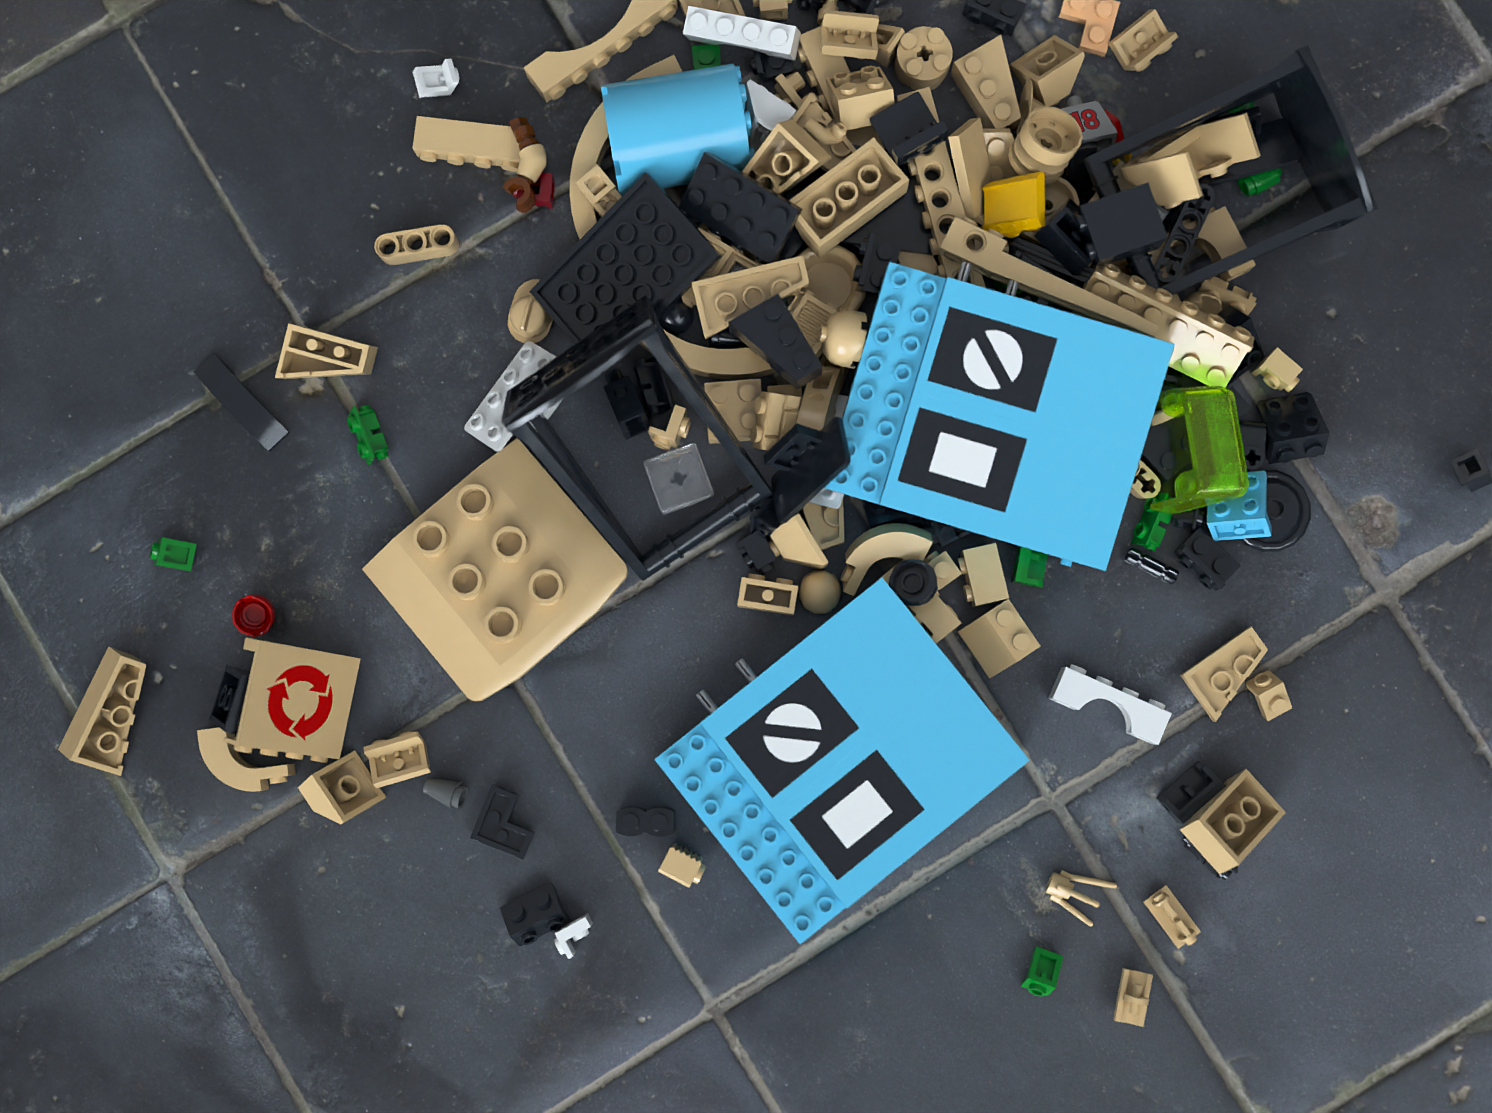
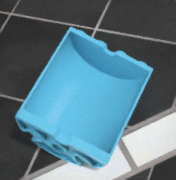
M727 64L601 85L610 146L620 195H624L645 172L650 174L662 188L687 185L690 183L703 153L708 151L741 172L755 153L754 148H749L748 137H751L750 129L752 126L749 111L744 112L746 110L747 96L745 85L739 84L742 83L739 66Z

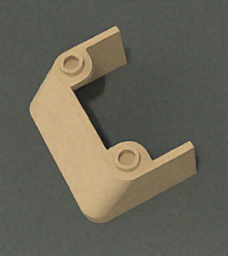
M1243 113L1200 124L1161 140L1123 164L1120 169L1124 179L1134 187L1148 182L1155 203L1158 206L1164 205L1165 209L1180 205L1182 201L1203 196L1198 182L1200 177L1210 174L1211 178L1221 176L1228 172L1227 167L1232 164L1255 159L1261 155L1248 115Z

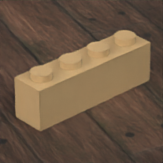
M417 116L412 148L423 161L436 162V159L447 160L448 163L453 165H463L464 162L474 163L475 166L480 168H490L491 165L502 166V169L507 171H517L520 162V143L516 142L510 126Z

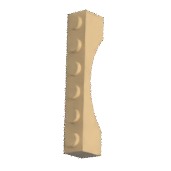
M632 0L622 19L604 37L576 50L543 53L524 67L527 78L546 103L551 99L556 100L560 98L569 86L574 83L579 84L585 80L590 71L596 67L601 68L609 62L610 57L618 51L620 53L624 52L632 45V41L636 38L648 35L657 23L662 20L667 21L673 17L678 9L677 0Z

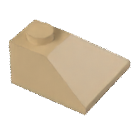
M1054 35L1012 62L1010 67L1023 87L1027 80L1030 79L1032 81L1034 99L1045 106L1051 107L1070 94L1085 55L1082 50Z
M799 513L769 535L771 539L768 542L775 556L780 555L783 561L819 570L827 567L829 562Z
M356 751L315 772L298 787L314 812L339 824L345 823L386 798L381 788H375L373 785L371 773Z

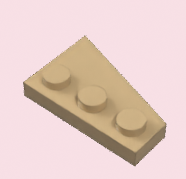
M1251 626L1183 672L1180 676L1211 720L1216 722L1223 709L1237 693L1236 691L1244 680L1250 676L1268 649Z

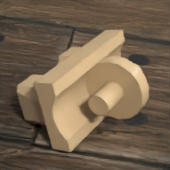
M797 71L786 77L780 74L775 78L777 84L774 86V89L778 93L775 96L788 102L797 112L808 97L806 95L801 99L797 94L799 90L805 87V82ZM811 92L813 96L817 99V103L820 106V100L813 92Z
M1127 968L1122 969L1113 1017L1114 1021L1144 1027L1153 978L1152 974Z

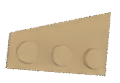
M812 93L808 95L792 118L807 134L809 133L804 129V126L811 118H814L824 128L834 125L832 118L827 112L823 111ZM811 136L832 156L830 160L820 167L826 172L856 151L846 136L840 143L825 145L820 144Z
M843 499L841 506L837 509L809 502L802 508L810 533L821 551L844 543Z

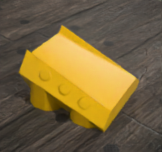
M1042 171L989 182L981 188L984 191L983 230L988 231V229H992L1001 233L1004 237L1015 238L1021 231L1033 232L1045 226V174Z

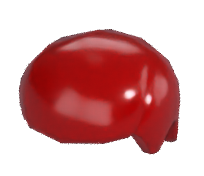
M249 594L240 598L235 603L232 610L233 624L239 632L250 637L264 635L272 628L276 620L275 607L265 596Z

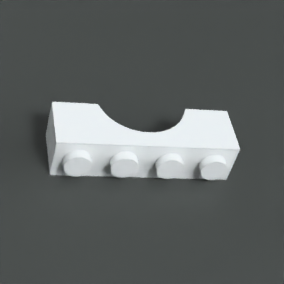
M688 6L683 35L691 41L712 45H734L756 50L769 56L795 60L801 32L796 26Z
M1071 664L1070 668L1062 667L1048 699L1073 710H1080L1086 703L1094 699L1108 700L1114 703L1123 713L1127 734L1150 744L1159 745L1172 714L1164 710V704L1149 699L1148 703L1138 699L1139 693L1123 687L1122 691L1112 687L1113 682L1103 677L1097 676L1096 680L1086 676L1087 671L1076 665Z

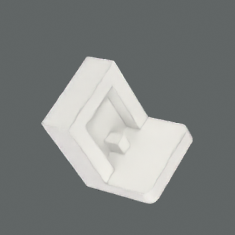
M451 58L445 59L442 65L415 67L413 71L419 98L451 95L459 83V73L457 68H454Z

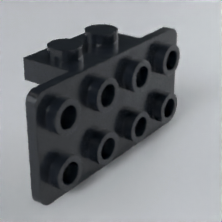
M1259 106L1204 122L1208 123L1247 113L1261 156L1234 163L1227 167L1228 172L1221 176L1211 178L1210 174L1204 175L1198 179L1199 184L1204 183L1214 186L1299 163L1301 155L1287 120L1280 118L1261 124L1262 114Z
M834 417L820 431L796 423L763 455L765 465L779 469L771 478L778 522L785 524L849 466L851 458L842 418Z

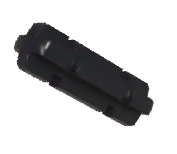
M1130 548L1125 555V562L1133 566L1138 565L1137 568L1156 578L1161 577V580L1168 584H1174L1178 578V570L1172 567H1165L1166 564L1147 554L1142 555V552L1135 548Z

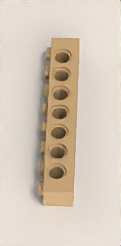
M930 87L897 95L896 103L915 92H919L936 122H939ZM944 141L932 148L929 154H921L907 162L910 175H916L918 185L914 186L918 203L923 201L926 212H922L925 229L931 228L933 238L929 239L932 255H938L940 265L936 266L937 274L939 277L955 279L958 277L961 264L939 254L940 246L946 234L940 231L939 226L945 223L951 225L955 217L962 219L966 215ZM928 171H934L939 175V179L930 181L924 174ZM936 197H941L946 201L947 205L938 208L933 205L932 200ZM969 240L966 243L967 247L975 251L973 240ZM970 269L968 282L986 288L982 274Z

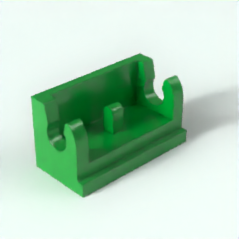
M1018 546L1011 583L1042 588L1048 554Z

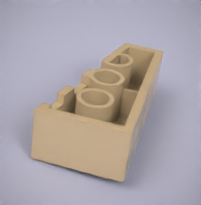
M793 119L779 122L742 172L783 196L830 160L832 156Z

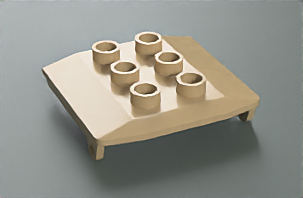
M518 438L478 466L395 536L362 568L467 698L473 701H483L525 675L593 617L623 583L628 574L625 562Z

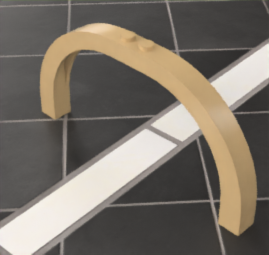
M672 55L641 70L626 81L682 72L675 56ZM603 102L595 110L585 126L572 162L570 203L579 240L597 223L596 210L579 189L576 182L597 164L599 167L601 166L610 146ZM664 330L695 375L724 380H742L777 373L770 367V364L751 351L749 347L738 349L708 348L686 342ZM642 341L640 345L651 353V351Z

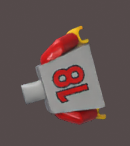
M1072 96L1066 100V107L1061 110L1071 115L1080 126L1083 136L1081 144L1095 142L1097 152L1125 139L1120 120L1107 110H1103L1099 102L1082 103L1079 96ZM1132 153L1124 156L1126 163L1130 161ZM1116 159L1112 163L1117 166L1120 159Z

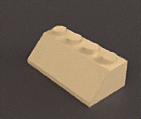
M872 138L789 200L802 208L795 227L801 238L815 255L820 258L907 193L909 179L877 140Z

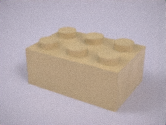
M1247 769L1227 779L1224 782L1226 786L1197 811L1180 829L1219 874L1238 866L1286 813Z

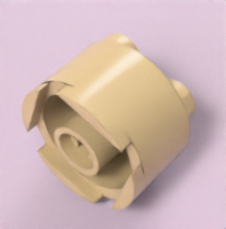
M922 26L914 28L902 36L898 44L894 64L895 73L902 84H906L914 91L927 87L933 90L941 84L948 74L952 60V47L944 32L937 27Z

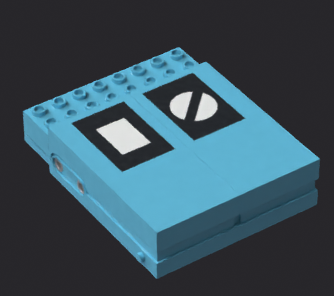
M889 262L842 416L851 461L849 466L834 478L825 489L1062 558L1060 564L1071 567L1072 562L1106 571L1175 344L1017 298L1015 295L1019 283L1015 281L1012 289L1013 280H1009L1005 294L967 283L972 266L970 263H967L966 266V262H962L956 280L949 277H939Z
M880 578L758 677L744 659H739L735 665L748 680L749 684L719 708L705 690L698 692L697 698L709 711L710 715L654 759L799 944H802L843 909L850 907L1030 761L883 578Z

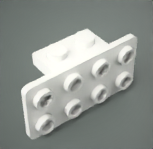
M527 341L465 424V431L494 451H501L513 435L506 430L501 422L507 391L556 358V356L533 342ZM560 402L542 412L547 420Z

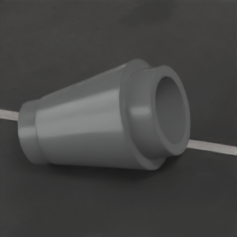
M429 777L425 782L423 792L450 809H460L467 799L468 787L463 786L462 782Z

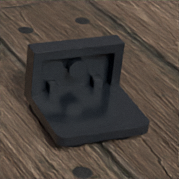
M1304 392L1258 401L1257 411L1262 422L1266 424V431L1269 435L1266 452L1269 464L1285 463L1307 457L1313 458L1325 453L1330 432L1312 394Z

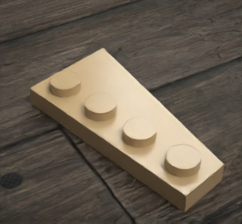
M803 255L692 282L705 339L728 328L729 321L776 294H779L781 299L808 286L809 279Z

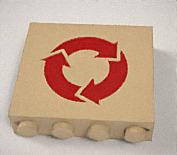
M246 638L243 649L255 651L240 724L237 737H224L223 742L235 745V751L252 753V748L260 749V754L278 756V751L286 752L285 757L303 760L304 755H310V760L323 763H327L328 758L340 759L360 658Z

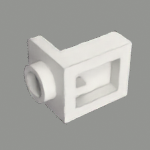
M588 913L563 926L555 933L557 938L554 939V943L560 954L565 953L568 959L576 953L569 939L573 938L574 941H577L589 934L588 928L592 926L593 922Z

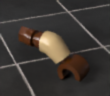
M518 117L509 121L516 142L520 143V162L516 172L518 177L510 178L502 187L507 193L512 195L517 190H524L523 196L516 200V208L520 213H527L534 207L536 202V194L530 185L537 182L546 167V153L544 146L539 144L538 139L535 138L536 134L533 126L528 123L527 118Z

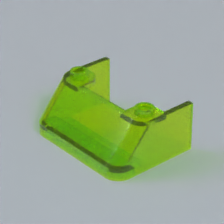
M1222 386L1173 388L1160 392L1155 411L1162 409L1166 415L1175 418L1185 416L1193 470L1183 472L1177 477L1174 485L1176 498L1150 504L1151 510L1177 514L1242 497L1248 490L1249 479L1233 392Z

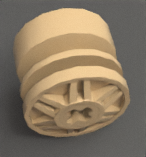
M1043 106L1034 109L1028 115L1021 131L1010 146L1008 152L1010 164L1020 176L1042 171L1045 174V185L1055 182L1062 175L1069 161L1081 145L1083 136L1080 126L1071 115L1056 107Z

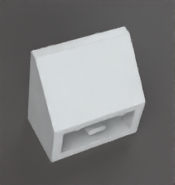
M750 79L745 88L747 101L744 112L749 111L752 128L750 129L751 137H748L749 148L753 147L754 153H756L779 122L792 119L796 109L791 107L788 102L770 93L764 86L758 85Z

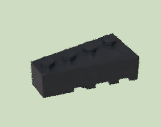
M1232 386L1187 409L1185 413L1150 428L1140 460L1159 478L1162 485L1169 481L1237 421L1251 406Z

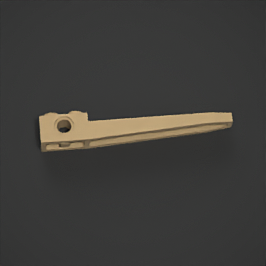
M962 217V219L954 218L940 246V255L959 264L966 262V266L967 263H970L972 270L998 282L1008 285L1009 280H1013V287L1016 281L1019 283L1017 289L1108 325L1152 338L1158 332L1159 326L1141 316L1003 252L1007 241L1003 239L1004 236L1001 233L992 229L985 231L977 227L978 224L967 217ZM975 239L981 243L982 248L972 251L967 247L966 243L969 240Z

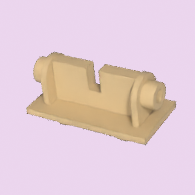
M1217 277L1201 282V287L1198 291H1204L1219 298L1222 310L1231 305L1248 316L1257 304L1255 303L1256 297L1252 296V292H1247L1237 286H1233L1231 291L1227 290L1229 283Z
M1167 885L1143 901L1178 949L1184 944L1191 945L1197 940L1196 935L1201 931Z

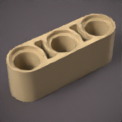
M434 225L380 235L375 241L374 248L386 264L398 265L453 255L459 247V241L449 226ZM442 236H450L448 244L438 245V241ZM414 241H423V245L420 249H411V245ZM388 245H396L392 254H384V250Z

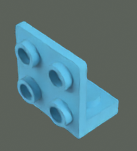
M1266 471L1208 477L1207 525L1214 541L1271 536L1272 527L1267 514Z

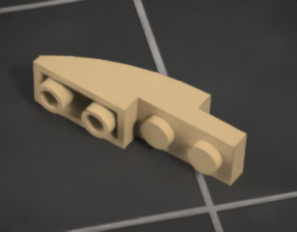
M822 355L820 360L822 375L806 385L796 422L819 431L834 418L836 414L835 403L849 371V368L831 363L826 359L825 355Z

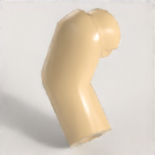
M811 118L804 126V129L823 145L840 143L845 139L847 128L843 123H836L832 127L824 128L814 118Z

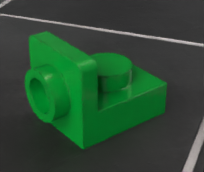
M719 44L692 46L694 70L721 66Z
M161 537L158 539V543L153 542L150 559H154V566L190 572L197 544Z
M1036 946L1032 952L1027 976L1022 980L1021 986L1027 988L1033 995L1048 996L1056 988L1063 956Z

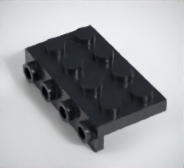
M709 151L703 153L679 204V208L686 212L685 215L690 220L695 222L701 221L709 226L708 230L711 233L727 237L732 241L731 244L742 251L747 250L755 255L754 258L764 265L780 261L782 257L780 253L802 211V208Z

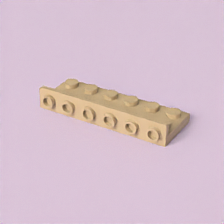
M1111 263L1096 266L1084 290L1159 326L1154 338L1175 344L1168 366L1220 392H1223L1246 353L1250 352L1253 348L1254 337L1245 328L1233 327L1225 323L1224 319L1216 314L1208 315L1200 311L1195 304L1189 301H1179L1173 298L1172 294L1162 288L1155 289L1147 285L1138 276L1132 275L1130 277L1120 272V269ZM1072 311V312H1071V314H1075V315H1078V316H1081V317H1085V318H1088V319H1091V320H1095V319H1093V318H1090V317L1085 316V315H1083V314L1077 313V312H1075V311Z

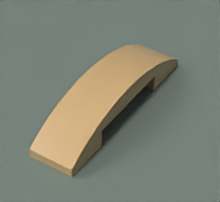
M598 164L576 182L579 189L601 217L622 197L615 189L616 186Z

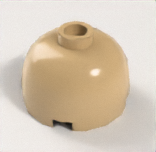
M852 310L838 311L828 318L826 325H820L817 341L822 343V352L831 363L851 369L856 367L853 361L859 362L866 339L867 330L861 329V321L867 322L865 313Z

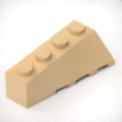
M108 646L58 748L70 761L119 776L122 775V759L124 753H127L129 728L134 722V706L136 700H139L147 664L132 654Z

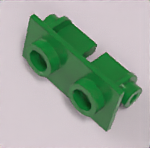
M364 405L359 408L358 412L356 406H353L349 417H347V423L351 433H355L357 436V450L362 459L365 458L368 466L371 465L376 456L378 460L388 458L387 452H389V448L383 433L375 435L371 433V431L380 428L374 409H370L369 405Z
M1159 492L1153 498H1147L1140 522L1134 528L1131 544L1145 545V549L1155 552L1156 547H1160L1166 529L1158 526L1159 522L1169 524L1176 508L1174 504L1175 499L1169 497L1168 493Z

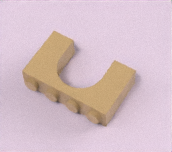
M1224 206L1216 210L1215 207H1211L1194 246L1205 251L1211 261L1215 263L1247 247L1227 208ZM1190 219L1182 221L1185 228H1196V220L1193 222ZM1174 240L1171 242L1170 248L1183 245V243L1179 240ZM1165 241L1159 249L1148 252V254L1153 256L1151 257L1153 265H1155ZM1251 260L1221 273L1219 276L1221 280L1228 282L1249 272L1256 264ZM1166 267L1160 270L1163 271L1162 277L1167 278L1168 274ZM1128 268L1129 276L1131 277L1132 273L1130 268ZM1177 293L1172 295L1173 298L1181 301Z

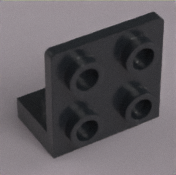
M919 92L911 94L870 118L872 127L889 156L898 167L947 139L948 128L943 120L938 123L936 122Z

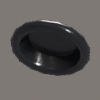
M1258 470L1266 471L1267 514L1272 527L1271 536L1240 540L1247 546L1262 552H1279L1293 546L1306 533L1311 520V502L1304 487L1293 476L1278 470Z

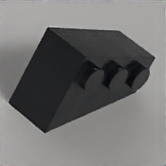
M779 294L728 322L731 334L743 341L751 351L770 364L771 368L796 389L822 375L820 361Z

